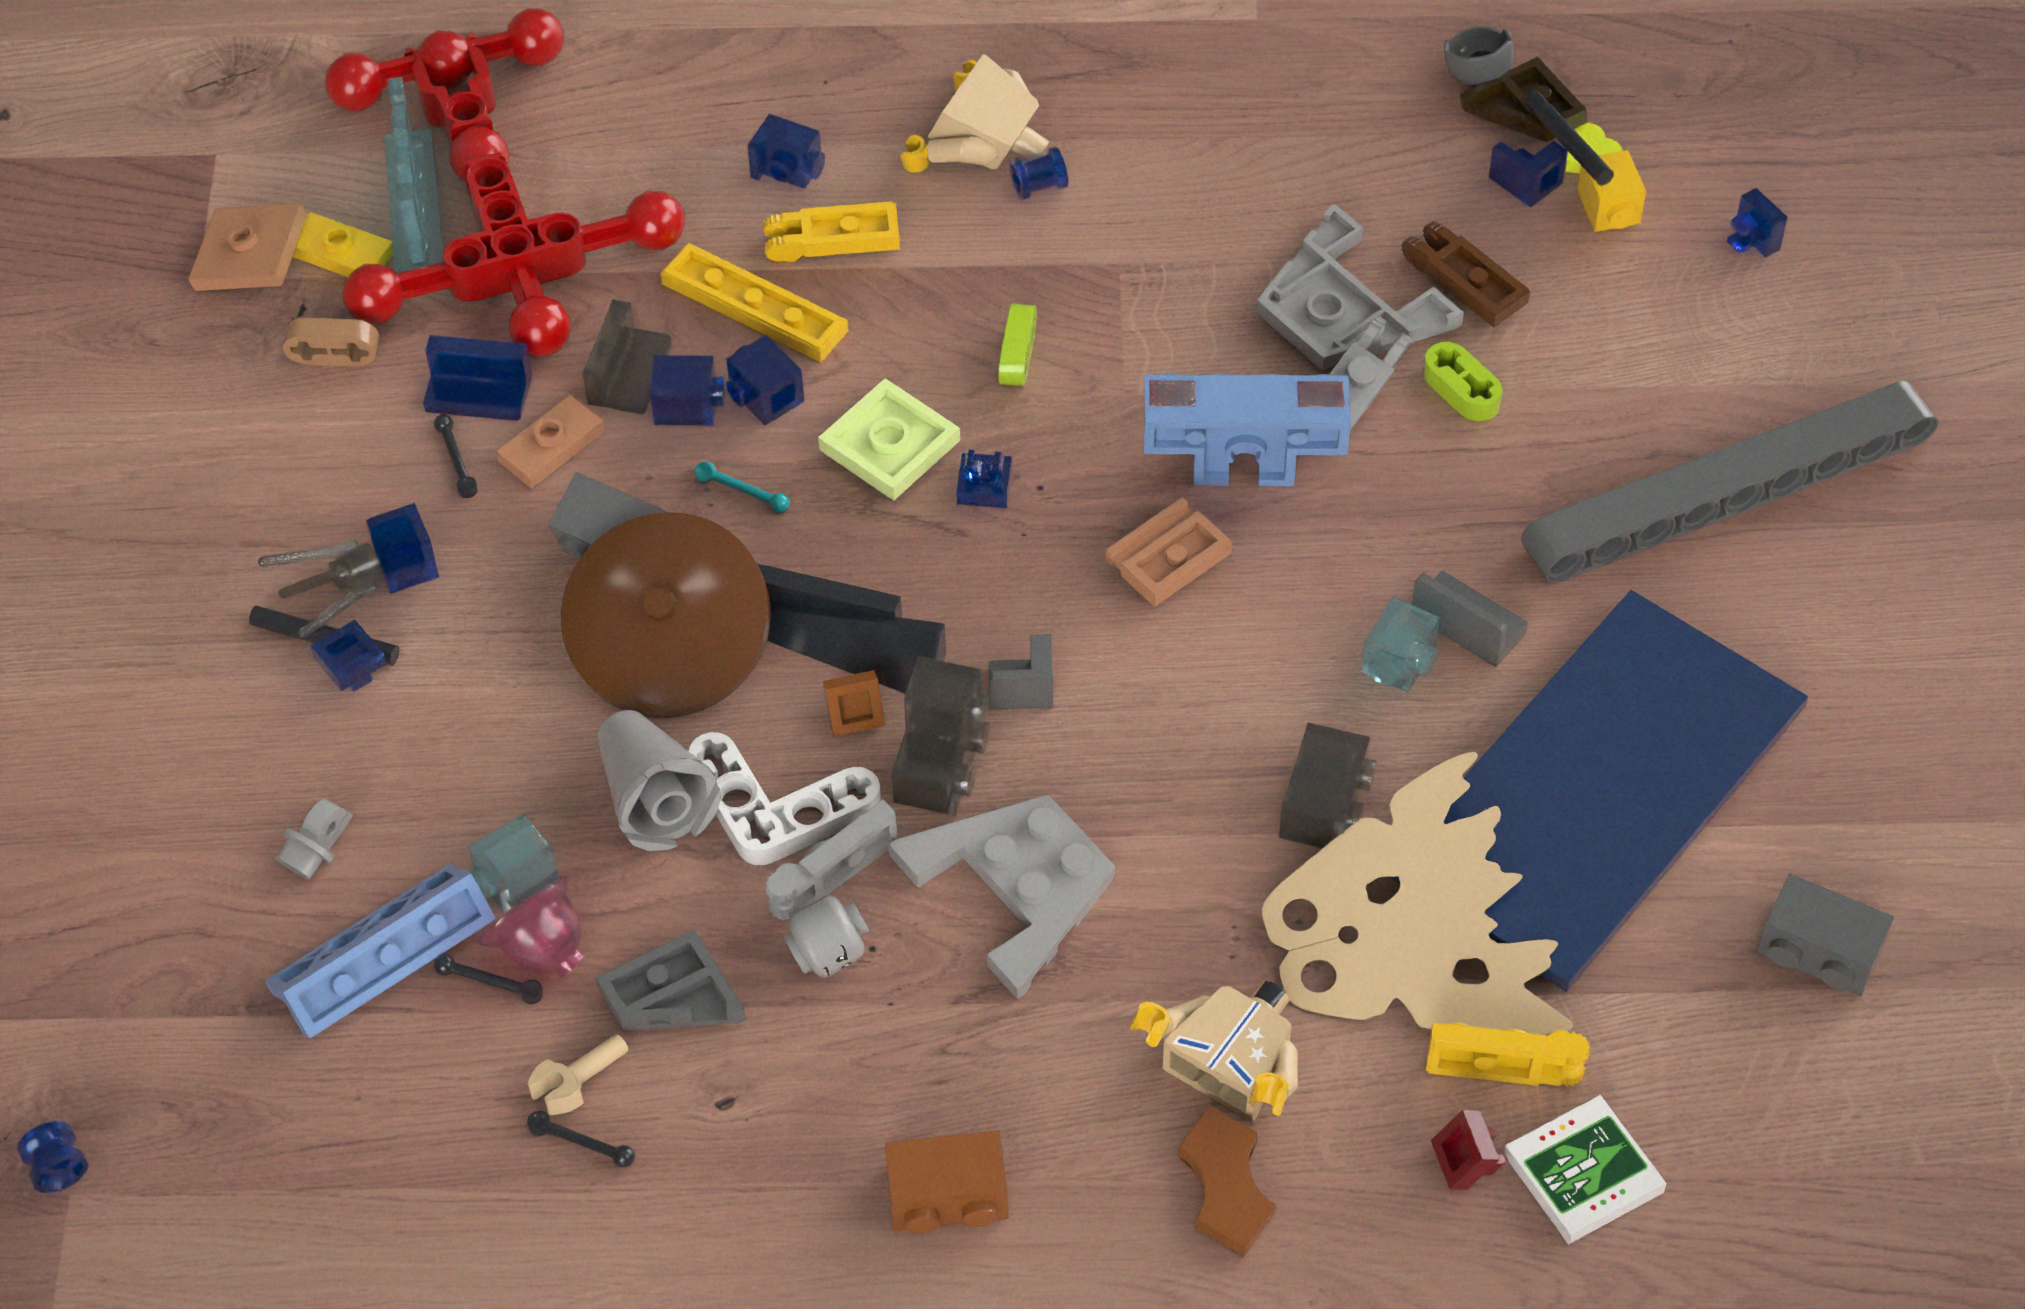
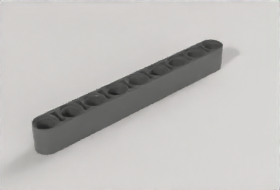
M1909 382L1894 383L1545 515L1535 520L1524 530L1521 536V543L1548 582H1563L1913 448L1926 441L1936 431L1939 420Z

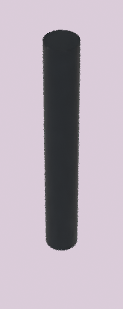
M1533 91L1526 96L1525 105L1599 185L1608 184L1614 177L1612 169L1539 91Z
M258 605L252 608L249 616V623L252 626L393 666L399 656L400 649L398 645Z

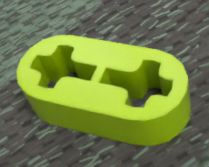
M1011 303L999 363V384L1025 387L1036 330L1037 307L1035 305Z
M1439 342L1427 350L1423 368L1424 380L1459 414L1468 420L1476 422L1490 420L1498 414L1503 393L1502 384L1462 346L1452 342ZM1451 365L1455 366V371L1450 367Z

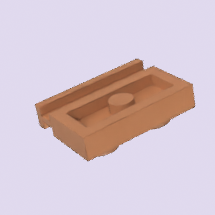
M1181 497L1106 549V563L1110 566L1114 564L1121 571V577L1149 603L1156 607L1232 553V541L1199 511L1194 512L1189 508L1188 501Z

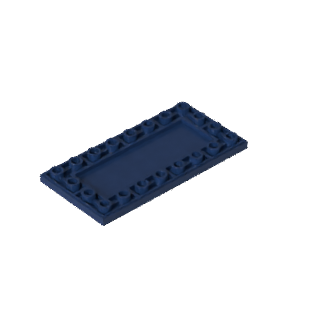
M1630 590L1465 775L1463 779L1470 784V787L1451 804L1445 817L1444 824H1448L1459 819L1474 816L1494 806H1498L1500 809V821L1493 830L1496 841L1486 853L1485 859L1497 863L1502 872L1518 873L1523 878L1486 909L1485 914L1498 924L1489 933L1490 939L1496 943L1507 944L1545 939L1557 941L1558 945L1550 955V968L1539 975L1567 993L1806 707L1809 696L1633 590ZM1398 876L1391 877L1392 879L1400 883Z

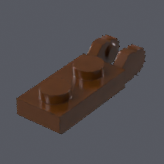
M1432 221L1423 227L1422 235L1427 244L1424 241L1421 242L1420 238L1418 239L1416 236H1411L1402 242L1401 250L1409 263H1412L1419 271H1425L1426 274L1493 327L1500 324L1529 302L1530 291L1525 285L1463 236H1456L1448 228L1439 224L1438 221Z

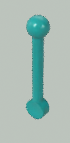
M700 462L695 467V477L701 482L711 480L719 482L769 503L772 509L778 513L785 512L790 506V500L785 494L777 493L773 495L720 473L711 462Z

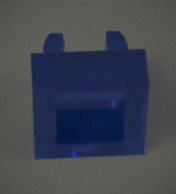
M1754 188L1741 195L1737 216L1730 223L1737 232L1727 237V242L1738 253H1743L1754 246L1766 258L1781 249L1788 217L1760 190Z
M971 449L966 453H962L956 491L957 505L1007 508L1012 473V456H1004L1002 452L995 451L994 455L976 454L975 450Z
M356 620L349 622L311 645L314 659L341 691L348 687H351L353 692L372 682L371 674L386 665L383 652Z

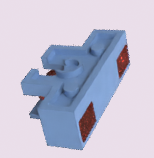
M1144 374V454H1194L1193 486H1229V462L1233 463L1234 456L1237 454L1248 453L1256 456V462L1259 463V486H1294L1297 455H1348L1351 426L1349 376L1326 374Z

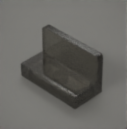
M612 299L584 368L583 378L588 405L644 414L672 346V340L669 334L635 328L631 302Z

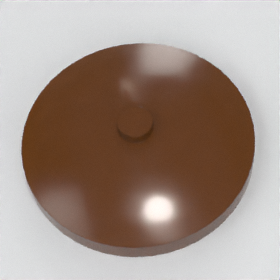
M675 512L648 514L628 520L597 539L585 551L574 567L566 584L561 606V630L565 648L572 664L582 679L597 695L611 705L623 711L634 710L645 717L653 718L690 715L709 708L729 696L747 679L759 661L767 642L771 620L770 598L765 579L756 560L746 546L730 531L717 523L696 515Z

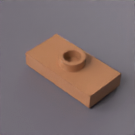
M569 395L496 451L498 462L532 489L605 433L604 421L573 396Z

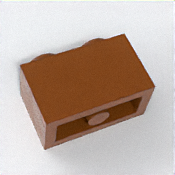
M999 1130L885 1143L894 1231L907 1230L912 1233H927L937 1229L939 1226L962 1223L972 1227H982L990 1225L998 1219L1008 1218V1191Z

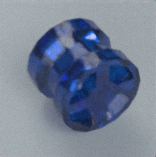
M64 1121L43 1123L27 1132L18 1142L17 1151L24 1164L32 1167L29 1177L35 1190L41 1193L62 1191L74 1185L85 1175L89 1166L83 1151L74 1148L76 1137L70 1124Z

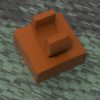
M874 670L822 681L830 728L834 737L885 726L878 678Z

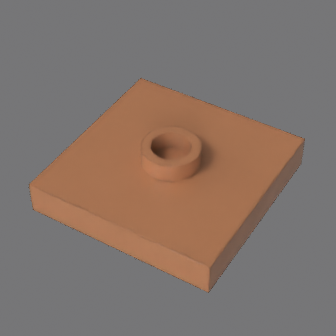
M292 203L215 209L188 279L194 290L206 291L282 286L307 217L302 204Z

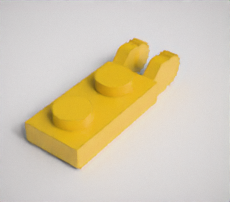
M893 201L803 208L799 212H786L780 215L777 213L775 215L771 214L770 217H766L763 224V232L765 236H768V242L765 243V255L770 261H775V263H781L782 261L786 263L795 262L803 255L804 257L900 250L896 203H893Z
M1433 1022L1426 1055V1071H1428V1074L1538 1086L1539 1084L1561 1086L1564 1084L1566 1087L1568 1085L1574 1087V1084H1579L1580 1080L1583 1081L1586 1070L1584 1064L1585 1060H1588L1591 1047L1589 1046L1590 1041H1587L1586 1037L1581 1036V1033H1569L1565 1030H1556L1546 1037V1035L1527 1033L1518 1029L1498 1030L1471 1027L1464 1023L1445 1024Z

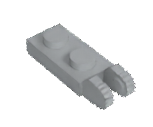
M1379 315L1372 321L1358 343H1352L1329 374L1349 376L1350 432L1391 378L1395 370L1393 367L1413 340L1405 333L1397 337L1390 346L1389 352L1383 361L1370 353L1368 349L1383 334L1387 323Z
M881 800L871 809L856 813L848 821L845 828L828 841H820L813 845L806 852L804 858L799 861V864L784 863L776 869V873H771V876L767 877L765 886L766 894L769 895L770 899L768 903L772 917H777V920H790L793 914L827 896L889 850L888 844L898 839L895 811L884 800Z

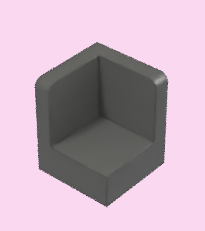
M1051 634L1030 635V659L992 660L989 662L990 709L1053 707Z

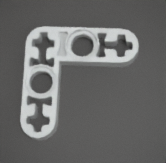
M715 732L702 734L694 739L689 747V752L713 771L721 791V801L716 816L739 855L746 862L753 865L763 866L771 864L837 834L845 828L848 821L856 813L862 810H869L881 801L880 783L877 776L866 768L851 767L770 803L735 743L728 736ZM713 754L716 759H722L724 771L722 776L718 778L717 769L712 761L705 760V756ZM855 788L859 794L865 793V798L858 800L853 794L848 795L847 791ZM736 789L744 790L751 795L749 802L740 807H730L722 801L726 793ZM829 798L833 799L834 807L838 805L839 811H832V805ZM806 807L817 808L824 814L820 821L811 825L798 823L794 819V815L797 811ZM755 819L756 827L763 837H769L767 843L761 844L757 838L752 839L749 822Z

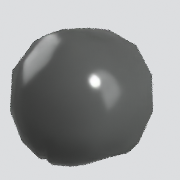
M1474 26L1459 32L1451 40H1446L1444 43V58L1451 75L1464 85L1478 86L1484 82L1499 78L1510 70L1515 57L1514 44L1508 29H1503L1501 32L1493 27Z

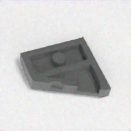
M695 929L596 977L597 988L623 1031L738 1024L746 1020L742 1004Z

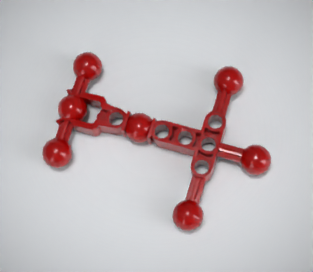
M527 8L513 17L507 26L506 32L478 38L472 32L463 37L453 31L437 30L425 37L417 49L406 48L404 57L376 64L372 58L361 53H345L335 59L327 68L325 90L336 106L347 111H364L378 101L382 96L383 88L415 80L416 90L427 122L432 126H441L447 135L451 145L449 154L450 165L460 180L466 183L467 193L471 197L473 211L481 231L452 240L443 251L444 262L398 274L393 269L381 264L365 263L354 269L345 279L342 292L343 303L354 319L365 321L369 324H383L395 317L403 306V300L450 288L454 297L467 302L512 292L517 304L511 313L509 321V335L512 341L525 354L533 357H549L560 351L569 340L571 321L567 311L559 301L544 296L540 284L570 277L580 272L586 263V252L632 240L637 246L647 250L663 251L676 244L683 234L686 222L684 210L674 196L663 191H646L632 200L627 207L625 215L581 226L577 217L563 212L527 219L508 167L510 158L509 148L500 134L493 130L492 120L488 115L494 111L496 103L490 70L486 62L514 56L517 61L528 66H544L556 59L563 49L564 30L553 13L544 9ZM473 73L474 77L468 81L470 92L456 91L451 96L448 95L447 89H454L464 83L470 74Z

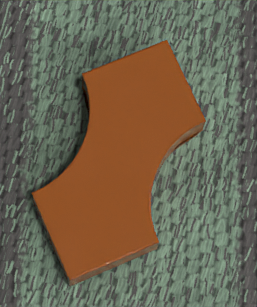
M1209 1105L1179 1145L1178 1156L1181 1161L1195 1172L1203 1189L1204 1201L1196 1217L1195 1228L1244 1257L1274 1216L1276 1204L1261 1193L1250 1172L1249 1160L1256 1147L1258 1133Z

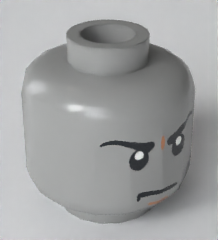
M828 895L793 914L789 920L790 932L784 935V939L804 974L813 970L817 976L826 978L859 960L864 955L865 946L861 936L870 930L854 902L844 907L838 898Z

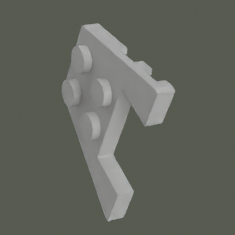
M1335 203L1325 211L1323 221L1315 231L1311 230L1305 237L1303 246L1295 258L1285 263L1258 298L1256 313L1321 370L1335 367L1352 343H1358L1377 315L1385 319L1387 323L1383 334L1368 349L1373 355L1389 350L1395 339L1403 333L1413 339L1411 343L1462 326L1464 312L1436 288L1432 287L1398 311H1394L1334 260L1362 242L1364 231L1360 224Z
M1049 795L895 839L888 844L889 856L917 888L964 859L1026 927V929L987 954V966L1017 1000L1024 996L1031 987V980L1043 964L1047 966L1056 955L1058 945L1070 929L1080 924L1115 878V866Z

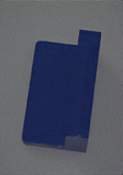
M429 335L425 352L431 376L423 401L426 412L512 421L521 419L532 379L527 344Z

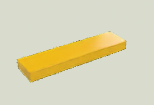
M689 242L660 273L662 285L820 363L848 332L847 319Z

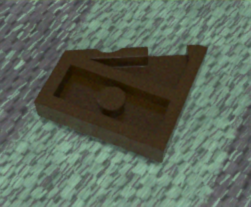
M1539 57L1509 70L1497 79L1484 82L1460 94L1461 108L1465 112L1544 142H1549L1555 139V137L1525 105L1526 96L1533 91H1539L1573 129L1588 123L1586 108Z

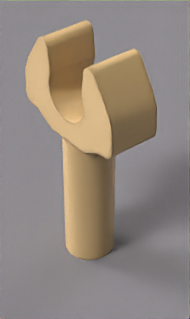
M615 1034L569 1066L553 1062L550 1059L543 1061L536 1066L528 1080L532 1099L536 1100L551 1089L556 1088L545 1096L549 1115H557L575 1110L584 1103L581 1094L582 1084L628 1053L629 1049L626 1042L619 1034Z

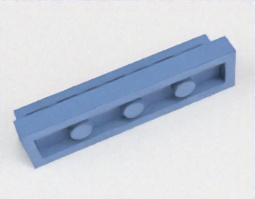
M449 863L272 975L264 982L272 995L285 1002L303 1035L310 1039L488 925L496 918L472 874Z

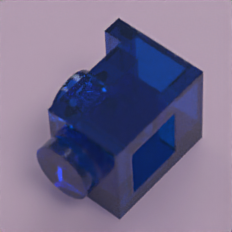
M772 114L766 117L747 145L750 177L758 181L764 174L779 182H787L805 189L812 179L816 180L820 176L825 164V154L821 152L819 130Z

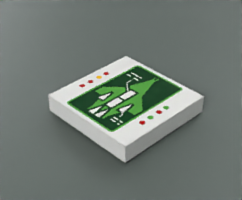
M1601 1095L1505 1145L1504 1155L1507 1156L1508 1162L1568 1245L1663 1194L1666 1187L1664 1179Z

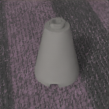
M620 711L605 720L598 731L597 741L617 822L621 832L630 843L647 851L669 850L678 846L675 839L689 832L696 837L704 831L716 815L721 801V791L713 771L637 711Z

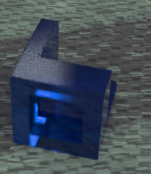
M1500 141L1492 149L1489 178L1531 208L1563 184L1568 151L1555 141H1552L1537 154L1532 155L1524 148H1519L1515 151Z
M415 503L367 519L366 524L374 555L390 594L439 578L431 540Z

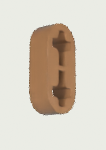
M297 318L287 326L283 351L288 358L299 364L349 367L366 366L375 360L379 333L371 324L361 320Z

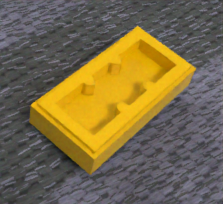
M310 212L306 217L292 257L348 277L354 269L365 263L386 266L394 255L395 250L393 241Z

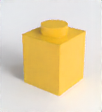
M1628 150L1599 155L1614 172L1613 179L1606 185H1599L1581 166L1577 193L1594 232L1622 229L1641 223L1646 189Z

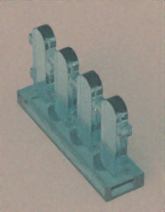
M402 77L388 79L389 97L393 112L391 113L393 134L384 135L396 274L444 262L431 129L413 131Z

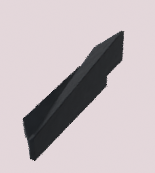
M758 564L768 588L771 605L768 642L852 674L874 670L878 678V684L924 701L931 697L946 657L945 624L902 618L901 596Z

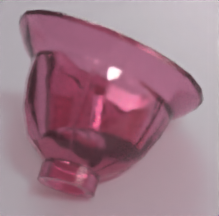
M563 875L503 915L479 935L476 942L480 946L501 948L512 960L524 968L536 972L555 970L563 978L586 956L579 948L581 938L580 919L574 905L566 895V875Z

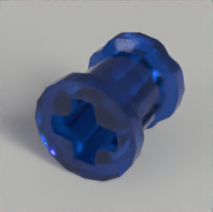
M1056 146L1049 148L1045 155L1021 161L1019 157L1010 160L1009 169L1012 183L1021 200L1030 198L1032 192L1056 186L1058 189L1068 187V173L1065 161Z

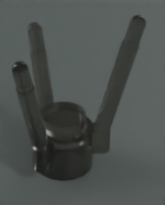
M354 539L337 546L262 556L258 559V564L261 567L336 557V560L329 562L328 571L281 588L278 592L279 597L287 598L334 581L340 591L347 588L350 590L349 593L298 631V635L301 638H306L359 599L376 593L373 583L382 580V569L376 553L368 543L359 545L357 540Z

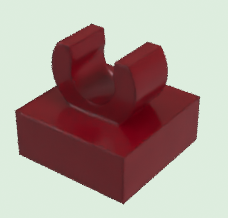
M1461 1110L1431 1139L1450 1190H1468L1483 1175H1493L1508 1161L1506 1155L1497 1154L1492 1141L1498 1136L1497 1131L1492 1127L1486 1126L1480 1110Z

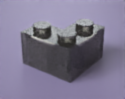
M918 656L904 698L906 731L892 770L894 803L956 816L961 797H970L976 777V766L972 765L975 752L984 753L990 724L983 722L987 712L989 693L981 691V669Z

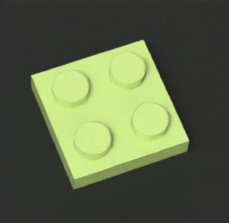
M885 378L818 437L819 450L894 501L960 441V428Z

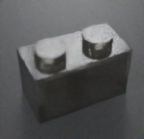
M1307 723L1281 808L1279 838L1323 849L1340 834H1344L1345 830L1351 825L1359 822L1364 810V803L1357 802L1360 789L1370 791L1377 760L1368 758L1370 737Z

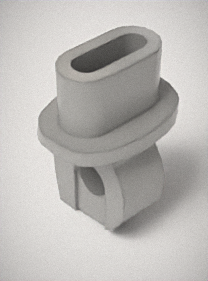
M327 799L320 800L307 814L299 832L290 828L284 831L283 835L287 841L275 856V860L294 873L310 880L322 862L330 864L333 861L334 854L329 850L338 840L353 815Z

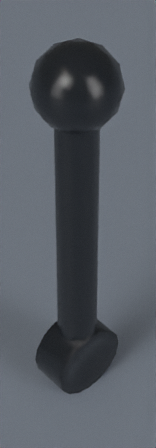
M440 414L434 420V427L438 432L442 433L458 475V493L463 498H471L478 492L477 482L473 477L468 476L451 431L453 428L452 418L449 415Z
M442 954L435 959L434 969L440 975L447 976L454 973L521 994L523 1001L528 1004L537 1003L543 997L542 985L537 980L530 979L523 983L456 963L449 954Z
M535 1111L528 1116L527 1124L529 1131L535 1136H543L547 1133L609 1156L613 1158L614 1163L619 1167L625 1168L634 1162L635 1152L628 1145L615 1147L550 1122L548 1114L544 1111Z

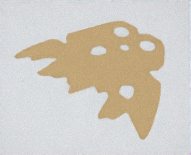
M1476 752L1463 753L1453 757L1412 780L1399 789L1390 802L1389 807L1393 819L1392 825H1388L1375 818L1365 817L1359 819L1289 875L1269 894L1262 907V917L1270 941L1289 951L1279 967V973L1284 991L1293 1005L1313 1013L1353 1020H1367L1373 1016L1384 1014L1393 999L1398 998L1411 1012L1419 1027L1431 1029L1432 1023L1436 1022L1445 1024L1464 1023L1471 1027L1498 1030L1518 1029L1533 1034H1551L1556 1030H1571L1573 1027L1572 1021L1524 987V983L1550 968V955L1556 949L1558 942L1545 939L1507 944L1496 943L1488 936L1498 924L1485 914L1486 909L1523 878L1518 873H1504L1497 863L1485 859L1486 853L1496 841L1493 830L1500 821L1501 812L1499 807L1494 806L1474 816L1444 824L1451 804L1470 787V784L1463 779L1462 775L1477 760ZM1379 877H1399V891L1384 904L1369 901L1366 890L1368 883ZM1295 899L1308 900L1317 909L1318 917L1315 924L1305 931L1292 930L1283 921L1282 913L1284 907ZM1345 926L1356 928L1358 931L1356 941L1349 944L1342 942L1339 939L1341 928ZM1471 958L1482 960L1488 970L1489 979L1481 984L1459 983L1453 977V970L1460 959ZM1314 960H1323L1330 963L1336 971L1335 984L1325 992L1316 993L1309 991L1301 981V973L1307 963Z

